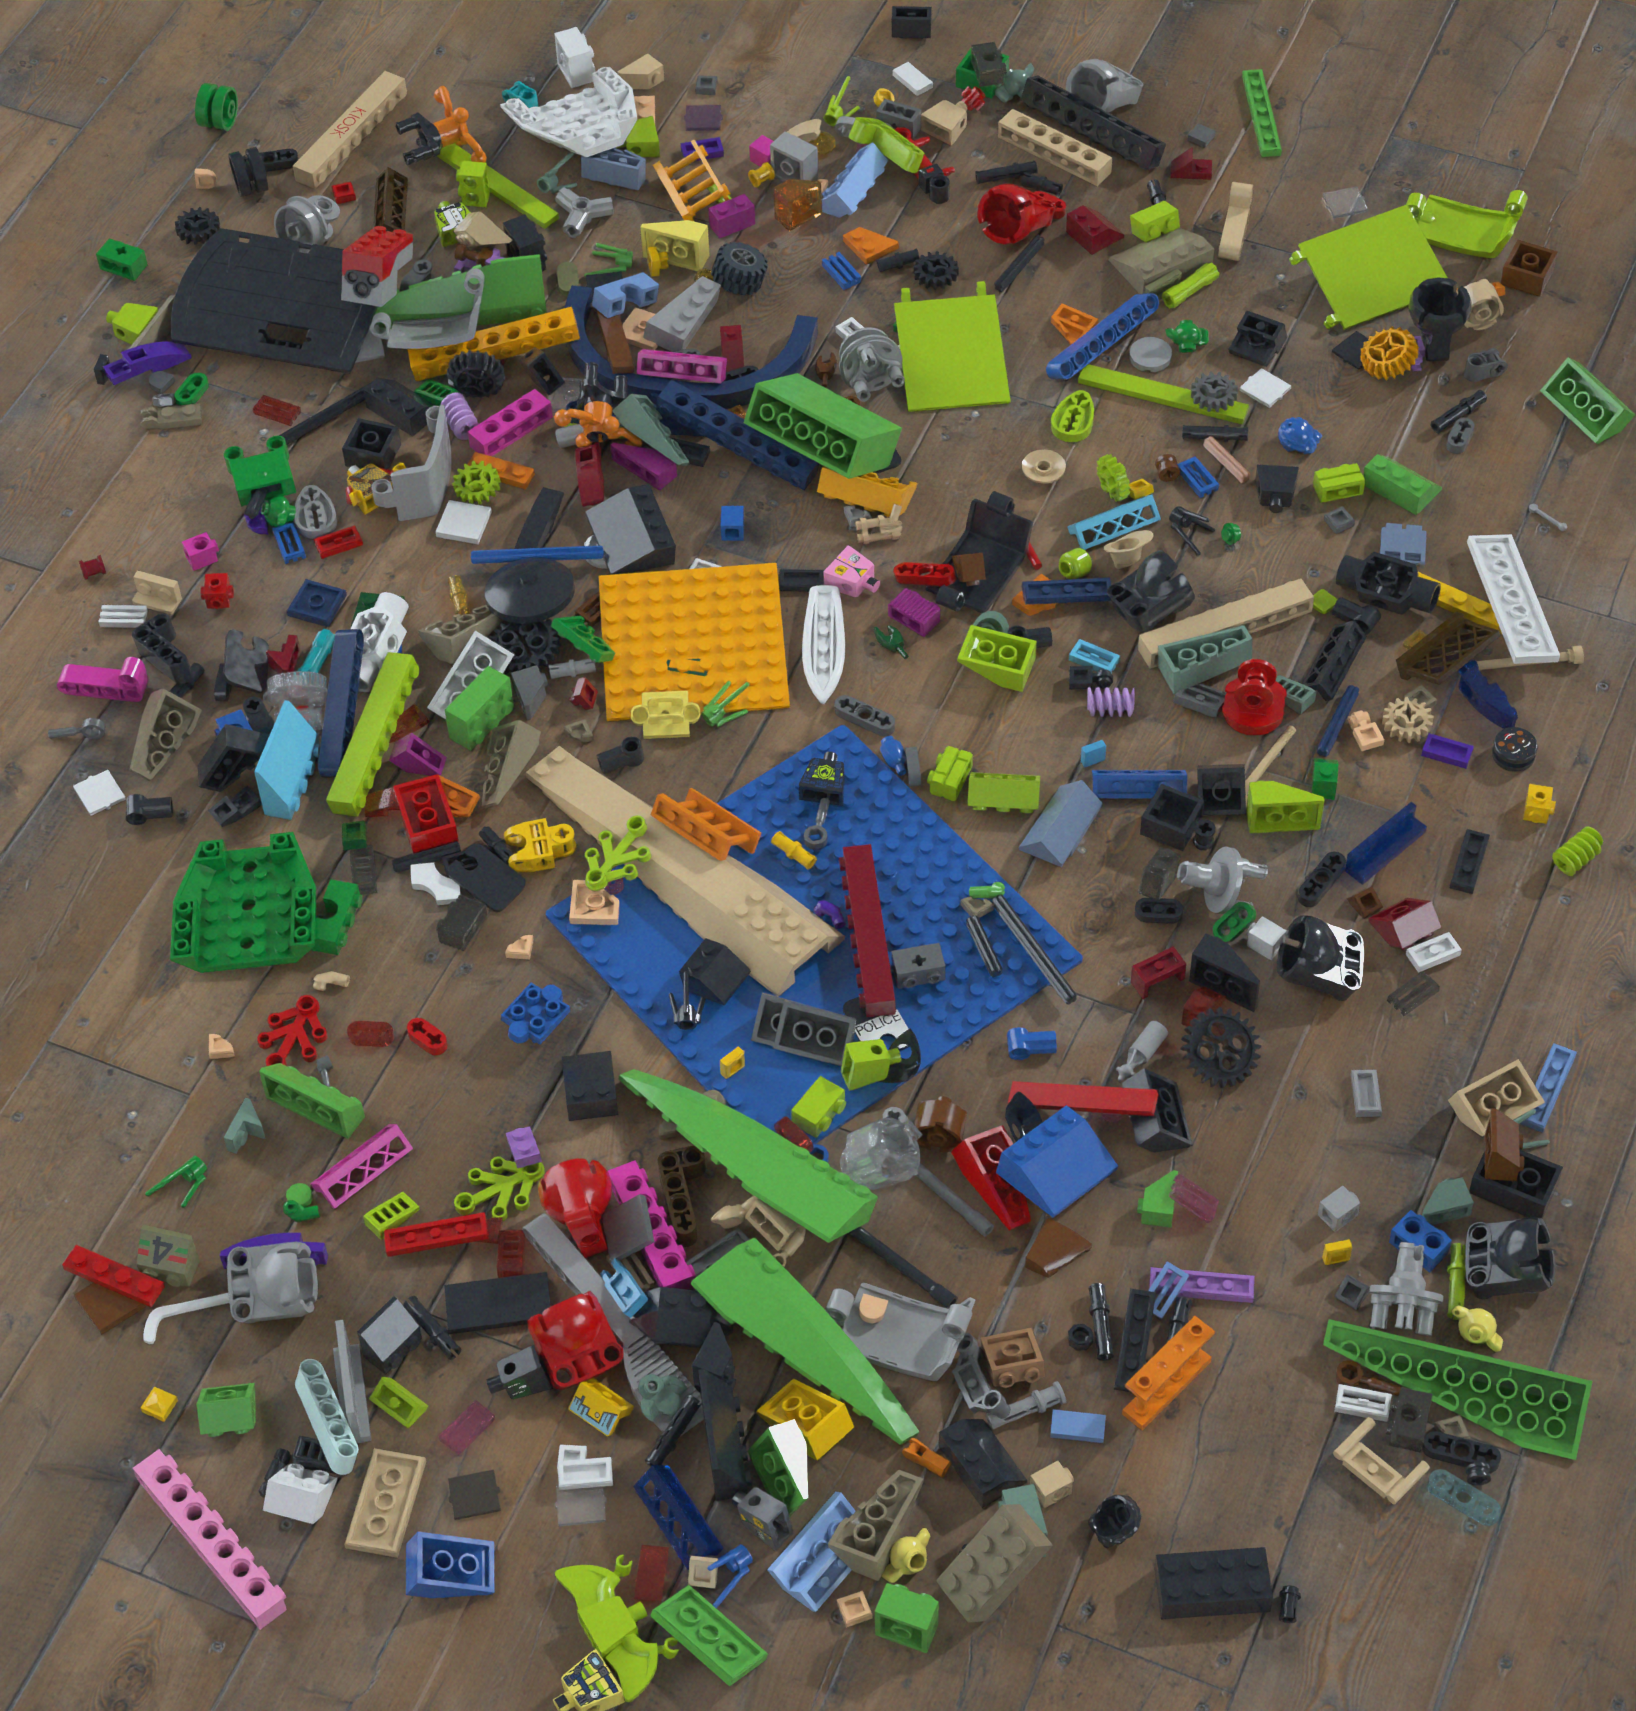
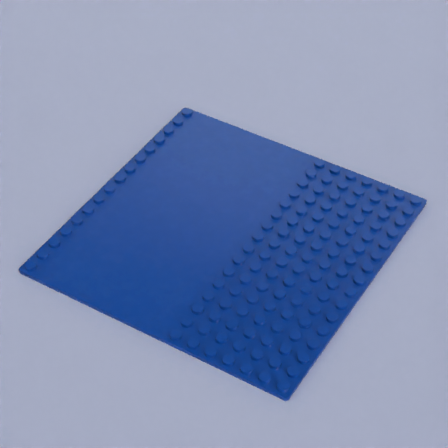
M845 725L835 728L716 803L761 832L753 854L738 845L730 847L728 855L776 884L813 913L817 902L822 900L828 901L840 908L846 922L843 928L836 929L831 917L826 914L820 918L844 935L845 940L830 953L820 948L794 971L795 983L779 997L844 1015L843 1005L845 1002L858 997L859 994H863L862 988H857L856 974H860L859 968H854L853 954H857L856 948H851L850 934H854V931L848 928L847 915H851V910H846L844 896L848 895V890L843 891L842 876H845V871L840 872L839 857H843V847L871 844L895 995V1007L908 1029L910 1028L914 1032L921 1050V1064L914 1077L1051 984L995 908L979 918L1003 968L1000 976H990L966 925L967 918L971 916L960 905L961 899L970 897V887L992 886L995 882L1003 883L1005 886V899L1060 973L1064 975L1082 963V955ZM826 752H834L838 755L837 761L844 763L843 806L829 804L825 823L822 825L827 831V844L822 849L813 850L805 845L804 832L808 827L816 825L815 820L820 803L799 800V782L812 758L823 759ZM781 831L792 841H798L802 844L803 849L817 857L814 866L807 870L795 859H789L784 851L771 843L773 836ZM817 834L811 835L810 839L816 841L821 840L822 837ZM618 865L611 871L622 869L625 865ZM625 877L608 882L604 888L606 892L614 895L619 900L618 925L570 924L572 895L546 911V918L706 1091H719L725 1098L726 1106L759 1122L798 1147L806 1149L818 1143L907 1082H875L849 1091L840 1072L841 1066L773 1049V1046L751 1041L762 993L776 995L750 975L747 976L725 1005L706 999L701 1014V1023L697 1024L694 1029L682 1030L674 1024L669 993H673L677 1009L679 1010L680 1006L683 1005V984L679 970L704 939L688 926V922L684 918L678 917L673 912V908L667 903L664 904L652 889L649 890L644 886L643 881L639 877H636L634 880H626ZM939 943L946 966L945 980L934 984H920L911 988H897L892 968V951ZM689 992V1005L694 1006L697 1012L701 997ZM855 1034L853 1042H860ZM891 1036L881 1038L887 1050L895 1040ZM739 1046L744 1051L745 1066L730 1078L725 1079L720 1073V1060ZM910 1047L900 1051L901 1057L905 1059L909 1058L912 1054ZM822 1076L845 1090L846 1106L840 1114H836L833 1117L829 1128L825 1132L822 1131L815 1138L792 1124L791 1110L814 1082Z

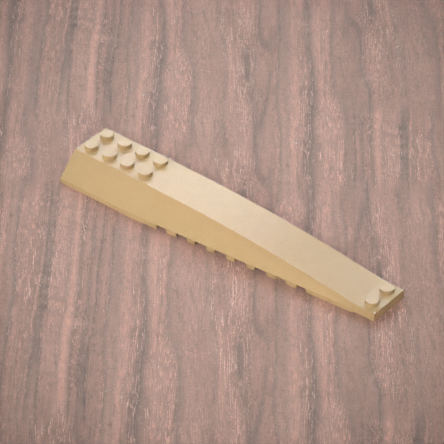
M558 746L526 772V778L542 789L543 794L574 822L577 821L588 835L595 837L599 845H601L598 839L600 832L604 830L610 831L614 838L612 844L613 851L629 831L626 825L628 819L636 815L642 816L647 824L646 833L641 837H636L625 853L646 846L649 848L652 857L645 863L635 860L624 865H635L638 871L637 877L643 881L644 886L649 890L652 889L664 904L667 903L673 908V912L678 917L684 918L688 922V926L701 938H707L726 945L750 968L751 972L749 975L777 997L795 983L794 971L820 948L830 953L845 940L844 935L776 884L730 855H727L726 860L719 861L650 815L653 809L652 806L576 759L562 747Z

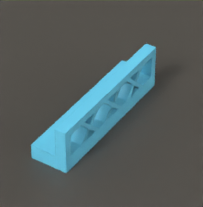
M1147 495L1067 526L1070 535L1076 534L1080 548L1085 550L1161 520L1153 495ZM1149 505L1153 518L1147 520L1141 517L1140 514L1143 507ZM1125 514L1134 517L1130 527L1120 524ZM1105 522L1115 525L1110 535L1101 532ZM1089 529L1095 532V536L1092 542L1086 544L1082 531Z

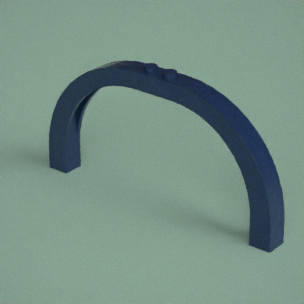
M572 285L565 308L572 307L580 339L566 342V345L576 367L584 375L585 363L588 362L589 367L590 362L597 363V380L601 386L611 391H614V377L624 375L628 378L627 393L629 395H647L653 405H657L659 394L673 379L635 373L613 374L610 362L593 348L585 332L592 309V288ZM797 315L790 339L785 348L774 360L756 372L737 379L723 381L722 383L673 381L725 409L750 404L756 383L796 373L799 374L805 367L817 339L818 317Z

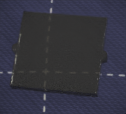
M494 1470L448 1478L450 1489L448 1500L452 1503L454 1520L501 1511L498 1495L500 1487H497Z

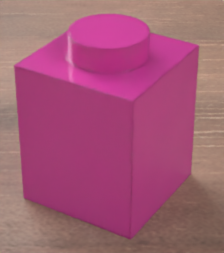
M761 135L750 144V161L760 167L765 162L771 165L770 144L774 141Z

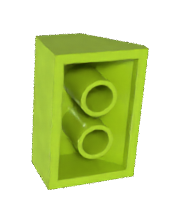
M971 772L969 776L968 806H973V810L981 811L987 810V807H996V811L1009 812L1010 808L1020 809L1019 812L1034 813V809L1038 810L1041 776Z

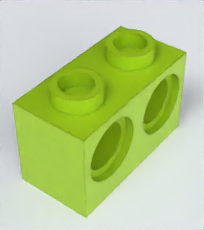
M462 161L460 169L456 171V181L459 182L458 196L462 198L464 206L487 207L490 197L487 163Z

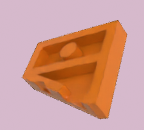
M858 227L843 235V242L866 265L899 249L898 241L862 227Z
M1063 303L1051 316V323L1070 344H1073L1096 326L1099 320Z

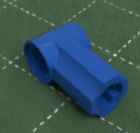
M1017 1027L1007 1032L1008 1054L1011 1059L1024 1060L1030 1054L1057 1052L1055 1031L1028 1032L1025 1028Z

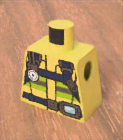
M596 1649L562 1676L561 1680L565 1693L553 1699L558 1711H568L573 1707L577 1711H605L624 1703L623 1690Z

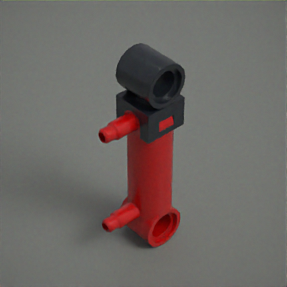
M899 127L894 129L918 148L930 142L928 136L912 140L911 132L907 128ZM924 154L918 172L914 173L919 179L920 188L925 194L930 193V200L934 203L942 204L950 199V180L947 176L954 173L955 168L951 166L941 169L937 163L933 165Z

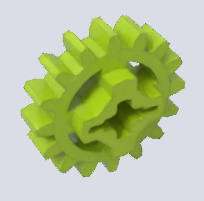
M1112 454L1098 458L1099 461L1096 462L1098 467L1096 468L1101 488L1104 492H1109L1110 498H1114L1116 502L1128 498V495H1130L1128 490L1130 489V481L1127 478L1126 469L1123 464L1117 463L1116 457H1112Z
M472 461L471 466H468L466 463L464 464V470L457 469L458 475L453 476L454 482L452 484L456 496L461 497L462 502L469 500V504H473L474 501H477L478 505H481L482 500L490 502L489 496L496 497L495 491L500 490L499 483L501 481L497 469H493L490 463L485 466L484 461H481L479 465Z

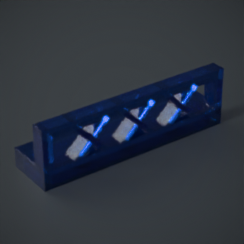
M1411 801L1347 854L1345 872L1363 885L1426 832L1427 826L1415 818L1417 805Z
M652 1465L633 1486L687 1570H689L690 1557L687 1554L688 1542H692L698 1550L694 1556H717L724 1549L669 1466ZM650 1480L654 1484V1496H649L644 1488ZM660 1500H664L668 1505L667 1517H663L660 1513ZM674 1521H678L682 1526L681 1538L676 1537L673 1532Z

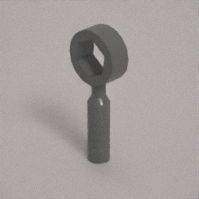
M88 718L83 721L80 728L48 730V736L52 739L76 736L78 733H82L86 738L100 739L105 734L106 726L100 719Z
M822 798L815 820L816 825L808 827L804 832V843L813 850L822 849L827 844V831L822 827L825 823L830 800L827 798ZM819 834L822 837L821 840L816 841L810 839L811 835Z

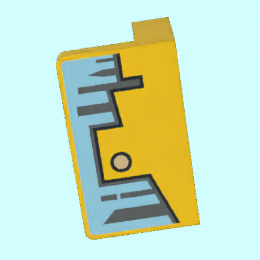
M594 1378L580 1382L569 1406L571 1412L607 1437L613 1434L619 1419L629 1416L634 1408L631 1403Z

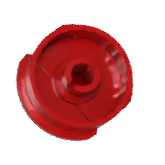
M1261 659L1244 661L1238 668V678L1229 682L1225 687L1226 695L1224 705L1222 706V713L1227 724L1237 732L1246 735L1267 734L1275 730L1283 720L1287 693L1285 688L1276 681L1277 671L1271 663Z

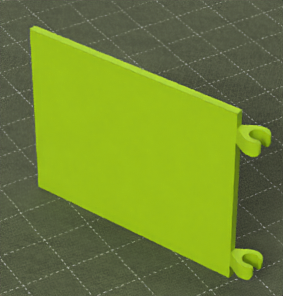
M1407 204L1299 243L1298 246L1301 251L1293 252L1292 257L1289 258L1293 266L1304 260L1307 261L1335 314L1328 315L1326 321L1323 322L1327 329L1340 323L1345 330L1409 306L1410 295L1421 282L1437 277L1448 278Z
M984 281L977 282V296L911 302L910 288L901 289L902 302L894 303L899 347L902 354V369L905 378L904 384L908 412L1011 403L995 294L986 295V284Z

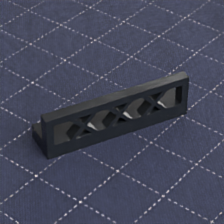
M1355 620L1333 626L1302 682L1303 685L1317 690L1325 701L1333 700L1367 637Z

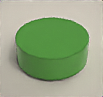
M303 1183L292 1185L286 1192L287 1201L294 1200L305 1208L311 1204L313 1199L310 1187Z

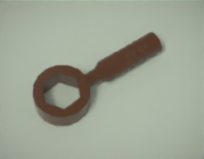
M1343 1361L1337 1367L1336 1380L1341 1385L1357 1387L1363 1382L1371 1388L1399 1396L1401 1386L1375 1377L1363 1376L1362 1367L1355 1361ZM1349 1369L1356 1372L1357 1377L1349 1380L1342 1376V1372Z

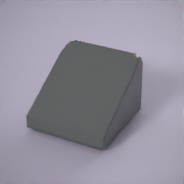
M1346 1275L1334 1297L1358 1310L1368 1296L1370 1287L1354 1277Z

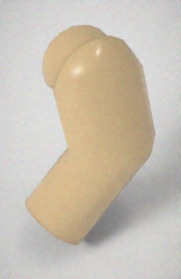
M333 971L318 974L313 979L315 980L313 988L324 991L326 983L347 987L350 976Z

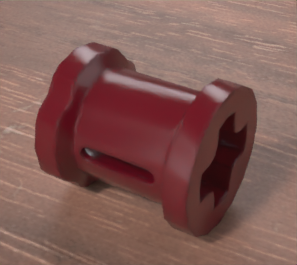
M101 555L89 561H79L85 580L92 575L106 574Z

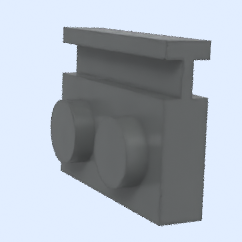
M1199 683L1190 688L1179 690L1175 694L1173 703L1216 718L1222 710L1226 693Z

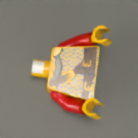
M399 463L393 467V470L378 468L373 464H369L362 469L356 465L351 466L347 471L349 476L347 478L348 487L345 489L347 504L351 506L358 505L365 515L379 507L374 503L371 488L373 482L379 479H386L392 486L391 473L406 469L405 464Z

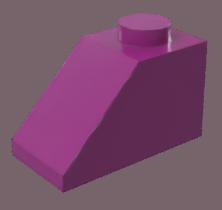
M410 733L394 743L389 761L407 773L428 776L439 774L441 776L447 757L413 733Z

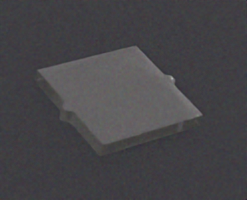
M1358 187L1323 193L1327 204L1326 208L1330 210L1334 219L1368 212L1365 197L1361 195Z
M556 1484L557 1502L554 1505L558 1511L559 1527L606 1522L605 1504L607 1503V1498L604 1497L603 1487L559 1490V1484Z

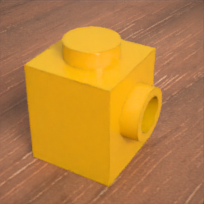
M1529 784L1523 820L1547 824L1549 815H1554L1556 801H1551L1553 787Z

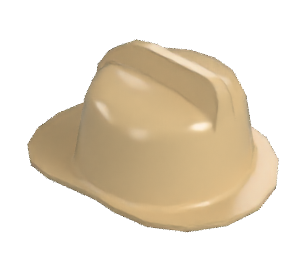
M1147 530L1136 531L1105 545L1104 550L1110 552L1117 569L1128 567L1140 560L1142 546L1150 542L1154 534Z

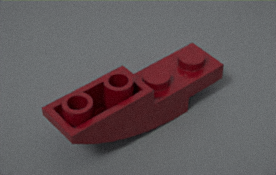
M592 441V445L575 449L577 479L583 507L595 506L604 501L601 443Z

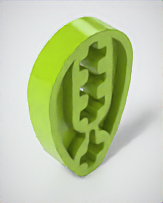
M1079 390L1060 402L1051 417V431L1054 436L1065 442H1078L1090 435L1094 420V406L1090 394ZM1076 415L1075 422L1072 423V430L1067 432L1068 425L1071 424V417Z

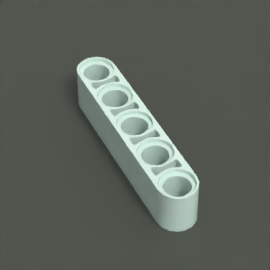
M306 1359L300 1364L295 1387L330 1468L333 1472L340 1475L349 1474L357 1457L358 1445L322 1364L314 1359Z

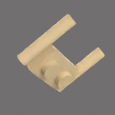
M1367 1417L1335 1449L1333 1455L1338 1460H1342V1465L1383 1498L1387 1497L1392 1504H1396L1430 1469V1466L1425 1461H1421L1406 1478H1403L1401 1474L1359 1442L1376 1425L1372 1418Z

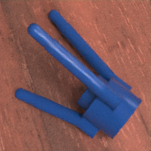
M742 1544L719 1557L718 1561L708 1566L709 1571L724 1564L731 1572L738 1571L737 1575L713 1603L715 1608L722 1603L740 1579L750 1572L748 1565L753 1562L749 1551Z

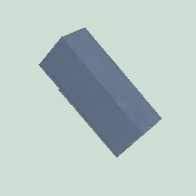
M1082 780L1060 786L1019 846V850L1062 867L1068 856L1073 855L1101 809L1102 802Z

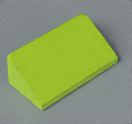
M389 1377L381 1378L369 1398L370 1401L406 1428H410L428 1408L426 1403Z

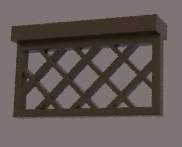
M1456 612L1396 659L1400 678L1408 681L1411 677H1416L1440 685L1498 639L1500 632L1493 628L1466 621L1463 613ZM1488 635L1487 637L1477 639V637ZM1474 638V640L1461 642L1462 640ZM1473 647L1472 649L1462 651V649ZM1457 650H1459V652H1455V653H1451V654H1446V653H1448V652H1452V651H1457ZM1457 660L1455 662L1447 663V661ZM1443 663V664H1441V665H1436V666H1432V667H1431V665H1433V664ZM1442 672L1438 676L1433 675V673Z

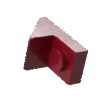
M1191 147L1171 161L1170 178L1211 180L1212 160L1192 159L1193 147Z
M288 635L286 643L282 645L281 652L266 651L269 666L286 684L290 685L300 653L297 635Z

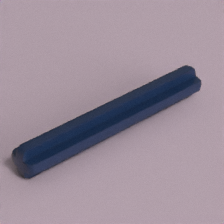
M1349 685L1317 747L1318 755L1323 757L1329 755L1359 695V688L1357 686Z

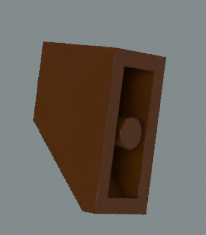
M983 552L952 556L959 582H966V586L980 585L979 580L986 579Z

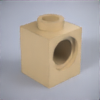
M1059 1461L1031 1475L1030 1485L1034 1484L1038 1500L1043 1508L1072 1494L1073 1476L1067 1467H1062Z

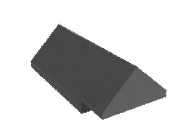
M762 993L751 1041L773 1046V1049L842 1066L845 1046L854 1040L856 1019Z

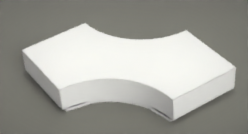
M434 863L411 865L412 889L424 890L430 893L435 898L437 905L461 903L460 886L452 879L441 875L436 870Z

